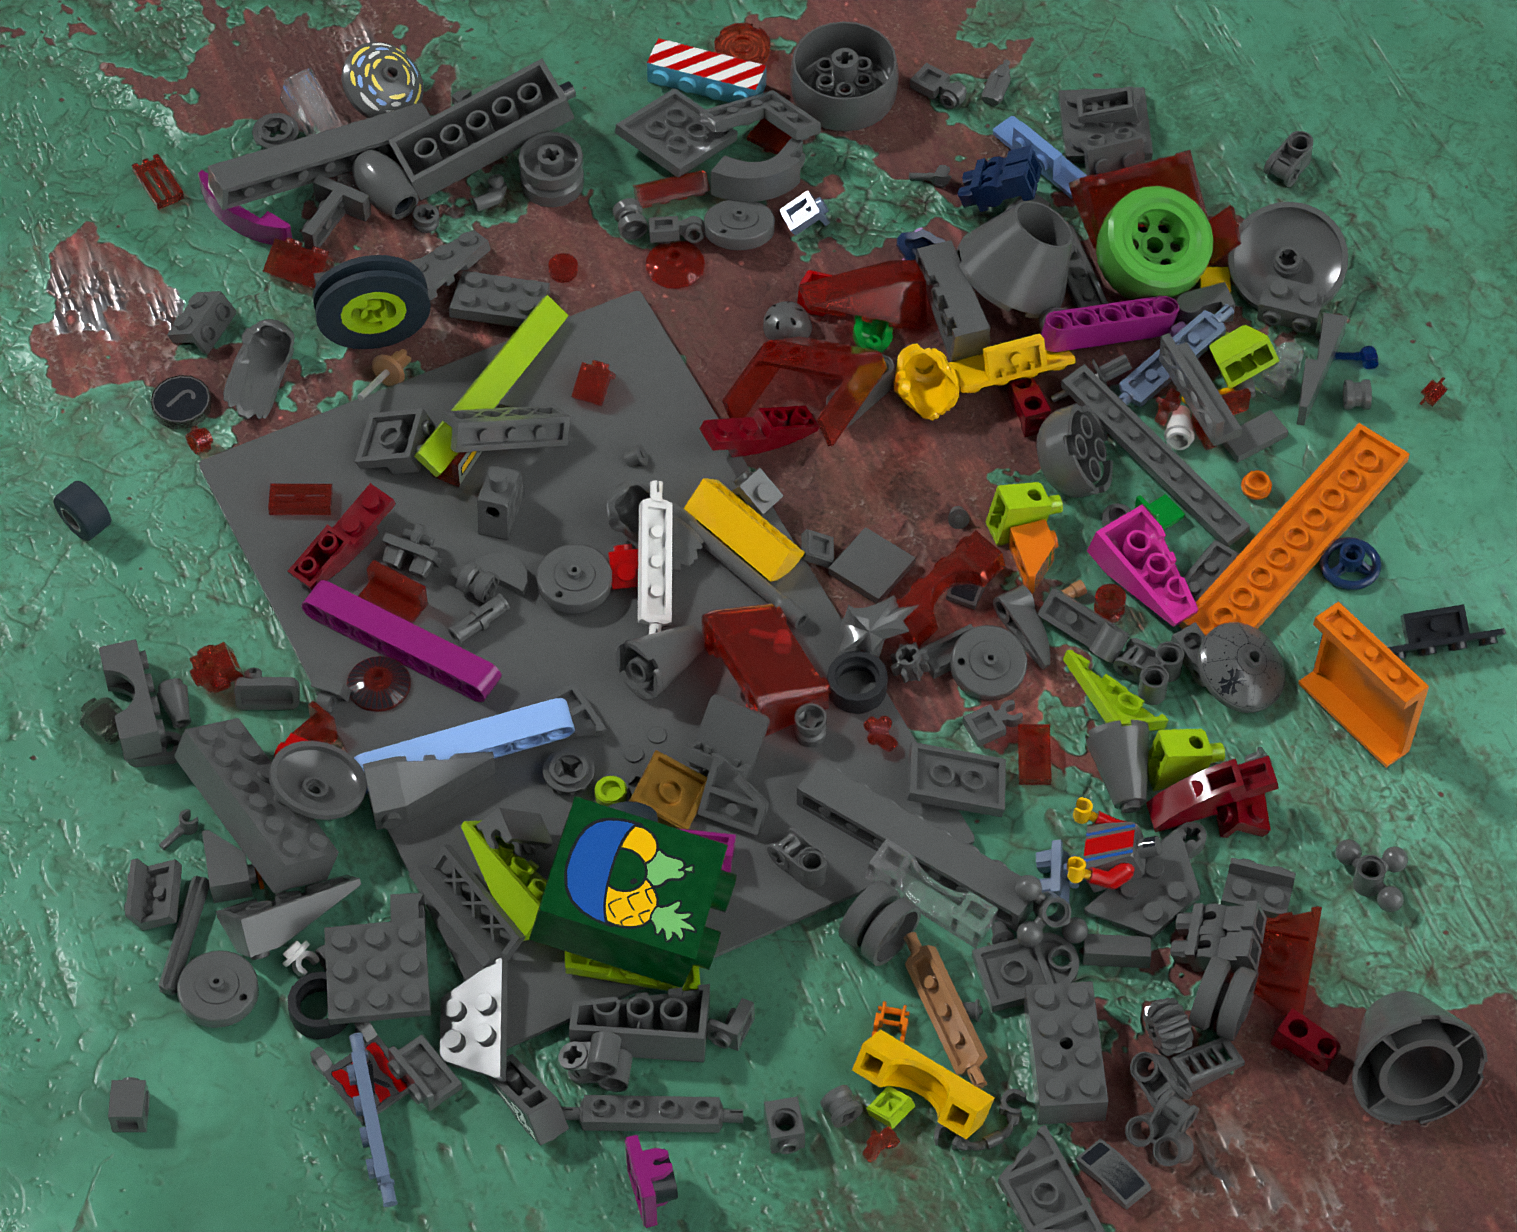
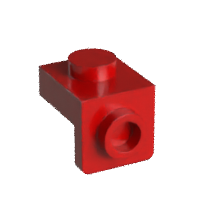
M632 544L613 546L614 551L607 554L610 567L612 568V590L637 588L638 549H632Z

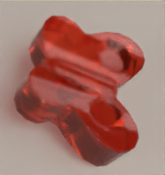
M1171 388L1165 398L1158 397L1156 399V402L1159 403V410L1156 414L1155 422L1164 426L1169 413L1179 408L1181 403L1179 391Z
M871 716L863 723L865 730L869 733L867 740L871 745L877 744L887 752L893 751L898 746L897 740L889 734L892 720L888 716H881L879 719Z
M887 1126L879 1134L876 1130H873L870 1133L872 1137L866 1141L867 1146L862 1155L871 1163L877 1159L882 1150L898 1146L900 1139L891 1126Z

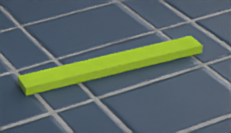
M548 295L542 298L451 411L495 408L569 315ZM442 421L414 455L435 477L441 475L458 454V452L456 453L451 449L452 427Z

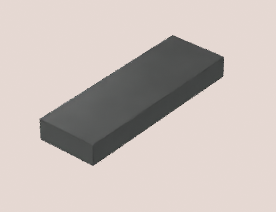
M1215 539L1183 576L1195 602L1239 555L1238 552Z

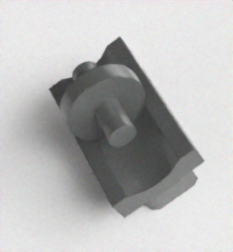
M418 524L414 531L407 528L404 529L402 536L410 539V541L387 532L382 540L386 545L382 561L387 566L400 569L405 556L414 558L408 571L422 579L428 577L433 566L440 568L443 559L437 556V551L423 546L424 544L432 547L434 538L426 536L427 526Z

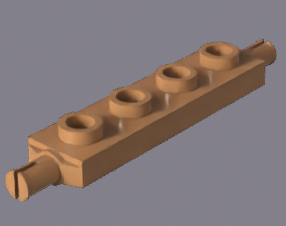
M910 932L903 938L911 952L905 962L910 977L956 1075H968L972 1084L982 1089L987 1085V1082L980 1070V1065L988 1056L936 947L930 945L922 946L917 933Z

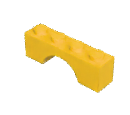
M879 1030L862 1044L852 1071L878 1087H901L921 1095L935 1108L938 1115L937 1122L964 1139L970 1137L984 1124L995 1097L883 1030Z

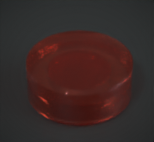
M567 253L553 256L548 263L549 275L556 282L566 283L572 281L578 274L576 258Z

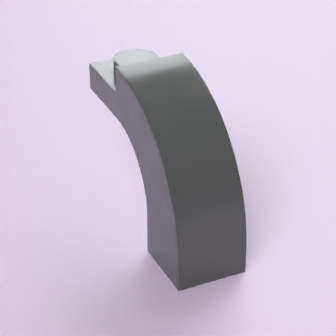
M791 138L775 157L766 161L745 162L724 156L711 171V195L732 201L756 202L786 194L800 183V169L805 162L803 140Z

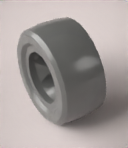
M833 22L813 29L798 42L793 53L790 69V86L793 101L797 107L821 122V127L835 131H853L872 126L886 116L895 102L899 68L895 50L890 41L881 32L857 22ZM866 80L867 84H860L859 81ZM823 81H829V82H831V83L828 84V85H823V84H822ZM845 88L849 89L850 91L847 93H843L840 90Z

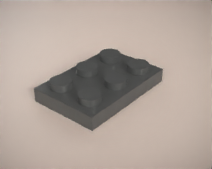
M463 271L449 307V317L520 327L542 298L547 295L549 296L550 283Z
M911 743L908 759V801L1002 817L1005 811L1006 759L922 743Z

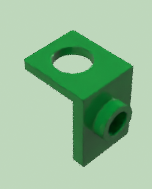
M1166 494L1151 504L1141 495L1136 497L1135 508L1143 504L1164 531L1185 517V513Z

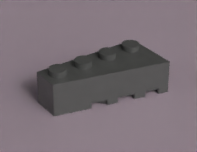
M951 240L917 248L915 264L950 362L983 354V348L990 344V326L972 285L960 269L961 256L955 250Z
M710 984L698 985L697 990L682 991V988L668 989L666 994L648 996V992L636 993L635 997L621 1000L614 996L575 1001L572 1003L569 1041L591 1042V1037L594 1033L601 1031L611 1032L621 1038V1049L629 1051L634 1058L704 1062L707 1023L710 1011Z

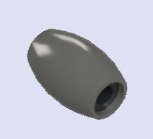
M367 150L355 159L351 167L354 180L359 190L369 195L371 205L394 219L405 218L413 212L419 201L417 192L406 172L395 161L375 150Z

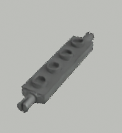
M584 1095L580 1107L561 1106L565 1119L580 1120L581 1128L585 1131L719 1133L723 1123L743 1124V1109H723L720 1097Z

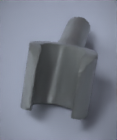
M939 165L935 173L909 172V180L932 181L936 187L944 188L952 178V176L948 175L951 169L946 165Z
M185 809L180 812L179 825L159 844L162 850L169 847L183 834L192 835L198 830V817L191 822H187L191 817V810Z

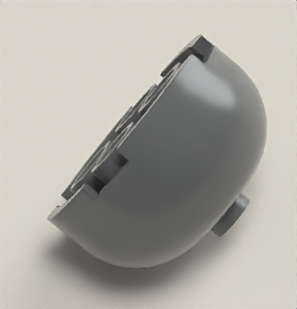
M1074 404L1054 411L1043 421L1037 435V456L1045 478L1055 490L1073 498H1084L1105 492L1112 482L1113 460L1106 461L1107 452L1104 444L1109 439L1100 419L1088 405L1081 407L1078 404ZM1098 462H1102L1104 466V473L1102 478L1101 468Z

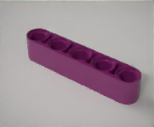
M1156 296L1054 311L1046 316L1041 335L1044 338L1045 349L1051 352L1161 337L1171 332L1179 311V304L1171 297Z

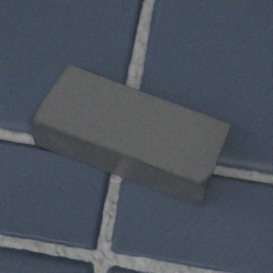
M1088 934L1084 940L1083 965L1150 969V937Z

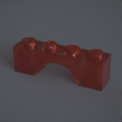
M977 530L969 537H963L950 555L939 559L934 565L933 570L925 578H919L912 585L911 591L902 599L896 600L899 608L919 605L903 620L909 632L899 635L911 645L916 642L919 648L938 630L934 609L939 597L949 588L960 584H974L984 587L1005 568L1003 553Z

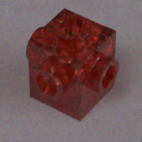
M225 642L216 646H204L197 651V655L189 658L193 669L190 670L193 681L197 687L202 686L210 693L222 692L231 686V682L236 681L239 677H244L233 649Z

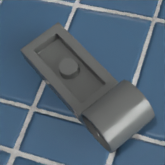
M1052 588L1037 614L1088 646L1091 652L1110 663H1114L1130 637L1127 632L1057 588Z

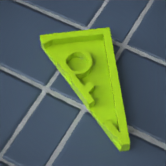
M1073 650L1066 651L1063 661L1106 723L1121 720L1122 726L1132 725L1131 720H1141L1148 724L1149 731L1165 729L1169 721L1165 715L1160 714L1155 717L1142 707L1145 702L1143 699L1129 692L1125 686L1107 673L1103 678L1088 668L1090 661L1082 655L1075 653Z

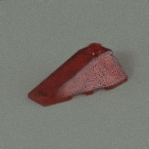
M889 260L802 283L799 286L800 293L808 310L841 317L845 316L846 313L862 316V321L872 323L873 319L889 322V327L925 328L927 324L926 280L916 260Z

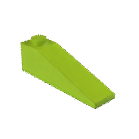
M464 821L461 828L493 898L526 938L523 941L529 940L547 880L536 872L539 866L532 860L527 861L513 853L515 847L512 843H505L502 837L495 836L499 848L492 849L488 846L482 831H479L477 828V824L481 821Z

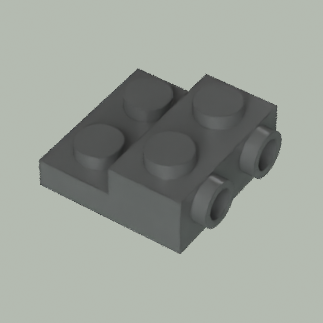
M423 408L369 413L355 463L360 469L388 467L392 474L420 472L422 464L414 455L436 430L435 423Z

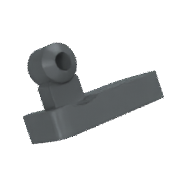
M252 667L245 671V678L239 677L235 681L234 694L238 709L286 710L295 709L299 706L300 685L298 680L293 677H262L261 669Z

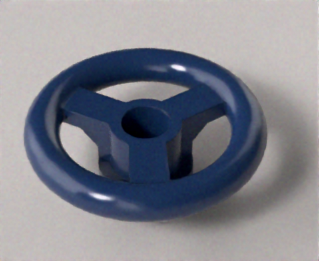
M1344 537L1337 539L1326 550L1319 560V567L1326 580L1334 586L1346 590H1359L1370 586L1376 581L1381 572V559L1378 552L1369 543L1358 538ZM1341 548L1339 564L1330 569L1328 560L1331 553ZM1365 553L1370 557L1372 566L1364 561ZM1356 571L1367 575L1365 578L1357 581L1339 578L1345 572L1352 573Z

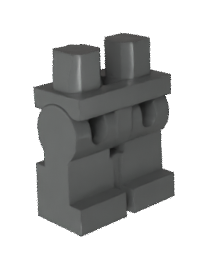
M1258 900L1245 901L1244 906H1225L1221 904H1208L1205 906L1203 903H1194L1192 912L1177 914L1176 930L1179 935H1188L1187 940L1173 941L1170 954L1177 963H1189L1194 972H1204L1213 955L1230 961L1231 973H1235L1241 966L1258 971L1262 950L1260 944H1263L1267 917Z

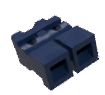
M1032 144L1008 151L1005 158L1000 156L992 157L988 162L986 158L977 160L975 169L964 172L962 176L965 187L959 188L958 196L963 207L977 205L979 211L983 212L987 211L989 207L999 206L1006 199L1021 196L1023 201L1035 199L1042 167Z

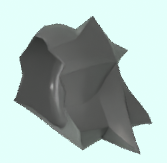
M895 595L865 608H853L848 605L845 617L841 620L840 624L843 640L837 654L858 647L862 651L879 657L885 638L909 632L903 620L919 605L899 608Z

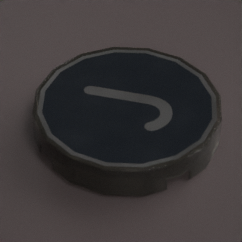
M187 375L170 377L159 383L152 392L150 401L154 417L160 424L170 429H178V427L186 426V429L195 427L206 419L212 407L208 386L202 380Z

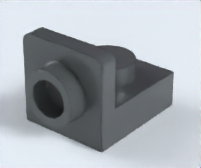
M742 998L737 1008H731L725 1024L710 1018L707 1023L708 1039L720 1048H731L739 1051L755 1020L754 1002Z

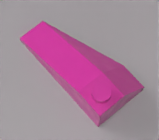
M1142 504L1096 531L1087 552L1108 576L1175 627L1196 614L1199 609L1185 578L1180 576L1175 564L1177 561L1173 551H1169L1162 526Z

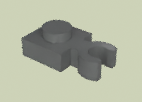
M1008 700L997 711L990 704L963 716L962 723L977 747H980L1005 736V726H1019L1023 722L1022 712L1016 715L1008 714V712L1015 709L1014 700Z

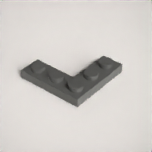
M774 90L700 111V122L718 133L726 132L730 128L740 125H751L754 121L764 118L795 140H806L809 136L821 133V122Z

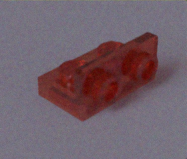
M286 237L285 241L275 238L263 272L314 290L316 286L314 273L325 272L328 270V267L333 268L336 262L328 256L329 252L322 248L313 246L312 250L303 248V243L295 239Z

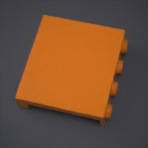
M1338 601L1314 619L1313 625L1323 635L1313 671L1299 680L1298 684L1387 768L1410 751L1429 686Z

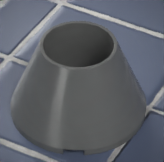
M1023 201L970 231L963 237L957 248V253L961 256L959 266L968 282L991 303L1008 312L1013 308L1026 312L1025 317L1040 318L1045 309L1049 307L1060 308L1064 302L1073 233L1066 220L1052 208L1034 201Z
M1410 991L1394 992L1378 999L1364 1014L1353 1067V1090L1361 1107L1372 1117L1380 1121L1400 1125V1121L1418 1120L1420 1124L1428 1123L1454 1112L1475 1094L1484 1079L1482 1072L1485 1062H1488L1486 1048L1479 1034L1470 1025L1428 998Z

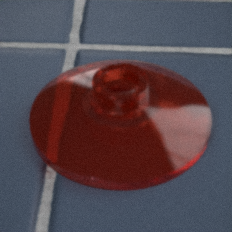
M685 241L659 244L649 252L646 258V271L651 280L662 287L670 289L684 288L694 284L702 276L705 268V261L701 251Z

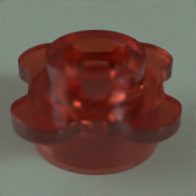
M1442 377L1438 383L1432 379L1421 391V394L1425 397L1419 404L1422 405L1426 401L1433 407L1448 390L1442 384L1446 378Z

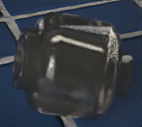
M103 697L98 700L92 698L81 708L83 714L80 717L79 724L95 743L112 745L120 740L115 715L123 710L111 698Z

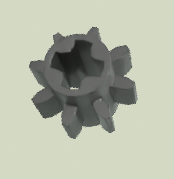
M916 642L912 645L900 644L896 654L890 655L893 663L891 666L893 675L898 676L901 674L904 683L915 680L921 681L920 678L924 672L930 671L927 662L929 659L927 650L919 651Z

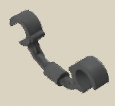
M1009 1089L1003 1093L999 1114L1007 1117L1008 1126L1002 1132L997 1130L982 1138L983 1141L969 1142L968 1139H964L939 1123L934 1129L935 1145H938L939 1136L943 1132L954 1134L952 1150L956 1148L961 1151L967 1149L980 1151L985 1148L989 1150L1003 1143L1004 1139L1012 1134L1013 1127L1019 1124L1022 1114L1021 1109L1011 1108L1007 1105V1102L1015 1099L1025 1103L1026 1094L1019 1089Z

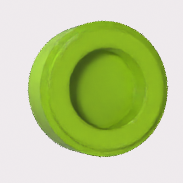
M617 776L601 778L595 785L596 802L605 806L626 802V783Z

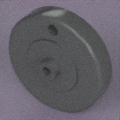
M726 200L714 205L705 214V235L712 243L725 249H754L767 243L774 235V214L768 207L759 202Z
M581 544L564 545L549 552L540 562L537 570L538 591L542 599L558 611L565 613L587 612L601 605L609 596L612 589V568L607 558L595 548Z
M994 625L977 626L965 632L957 640L950 659L951 673L959 688L969 696L983 701L1001 700L1010 696L1021 685L1027 670L1026 651L1020 640L1010 631Z
M218 950L199 955L186 965L178 979L177 994L182 1010L192 1021L202 1026L220 1028L241 1021L252 1011L258 1000L259 984L256 972L249 961L234 952Z

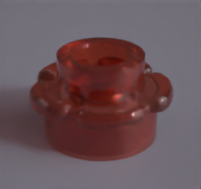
M193 426L191 431L185 436L188 446L197 455L203 452L208 453L213 443L212 435L204 427L198 428V426Z

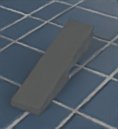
M1324 313L1317 360L1306 358L1297 425H1305L1343 339L1348 316Z

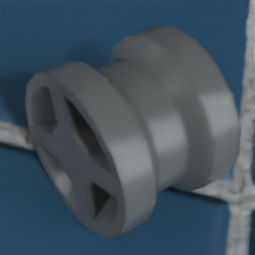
M1363 379L1361 382L1354 383L1352 380H1344V409L1352 410L1354 407H1361L1363 410H1370L1372 402L1371 381Z
M841 1085L832 1089L820 1101L823 1110L831 1114V1122L836 1128L852 1123L863 1111L861 1104L853 1100L852 1091L847 1085Z

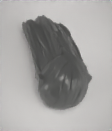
M261 320L247 328L242 334L243 345L235 358L223 392L224 401L228 402L229 407L235 406L238 416L241 418L249 419L255 414L258 419H265L273 407L287 365L295 350L293 348L295 343L294 333L279 320Z
M630 479L620 482L611 490L607 498L606 512L610 528L617 532H622L631 544L638 549L639 504L642 500L650 498V489L647 485L644 486L641 482ZM672 512L673 573L674 571L679 572L681 565H694V562L698 559L696 549H702L703 540L694 529Z

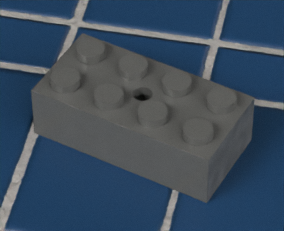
M1093 981L1026 985L1024 1013L1038 1125L1105 1121L1108 1096Z

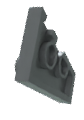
M472 230L461 234L459 238L446 245L435 248L433 252L424 257L412 260L411 263L417 266L424 274L431 301L437 296L436 290L443 284L449 286L455 281L453 275L459 270L469 269L486 255L491 248L486 238Z

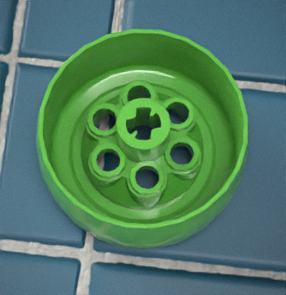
M1161 186L1143 187L1132 191L1122 198L1105 217L1097 238L1096 255L1098 265L1104 278L1112 288L1130 300L1156 296H1168L1177 299L1181 294L1189 291L1204 274L1213 252V234L1205 213L1187 195L1172 188ZM1138 224H1143L1147 231L1144 233L1138 231ZM1165 225L1168 228V233H1161L1158 226ZM1170 244H1177L1180 247V251L1174 252L1171 250ZM1161 261H1167L1169 264L1161 265L1160 263Z

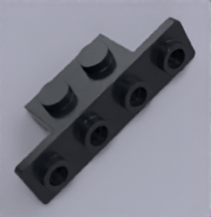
M1462 604L1401 615L1406 644L1388 648L1402 660L1406 658V653L1417 651L1418 657L1436 654V648L1448 646L1449 651H1457L1468 648L1467 643L1478 641L1479 646L1498 643L1497 638L1506 635L1505 628L1470 634L1465 606Z

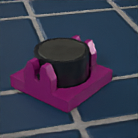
M638 1135L629 1136L625 1140L626 1168L643 1226L649 1228L658 1225L657 1207L664 1206L669 1201L678 1199L673 1166L670 1162L668 1150L665 1148H652L642 1151Z

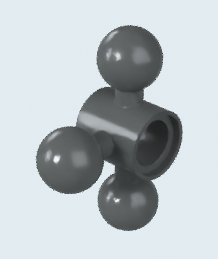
M1351 839L1341 841L1335 850L1336 858L1340 863L1353 865L1356 869L1353 878L1355 891L1366 897L1378 894L1377 902L1382 910L1386 912L1398 911L1403 905L1404 896L1398 888L1386 886L1383 881L1387 871L1396 873L1405 869L1408 863L1407 853L1402 848L1393 846L1384 851L1382 859L1376 855L1361 857L1362 850L1356 841ZM1364 874H1371L1375 877L1370 878L1365 876Z
M1024 875L1018 879L1015 886L1016 894L1024 901H1034L1033 911L1037 916L1034 921H1026L1017 929V939L1023 946H1037L1043 939L1042 929L1046 924L1051 927L1062 926L1063 937L1070 943H1080L1085 940L1088 935V926L1079 917L1070 918L1071 907L1066 900L1054 892H1042L1040 880L1033 875ZM1057 902L1056 912L1051 916H1047V907L1051 903Z

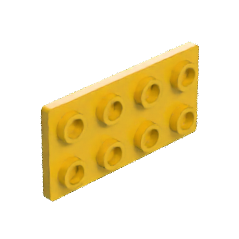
M1041 334L983 348V354L949 362L958 376L959 387L962 393H975L984 387L1005 385L1011 380L1022 377L1032 378L1037 376L1038 373L1048 370H1062L1067 365L1076 363L1075 356L1069 350L1061 352L1046 350L1044 338Z

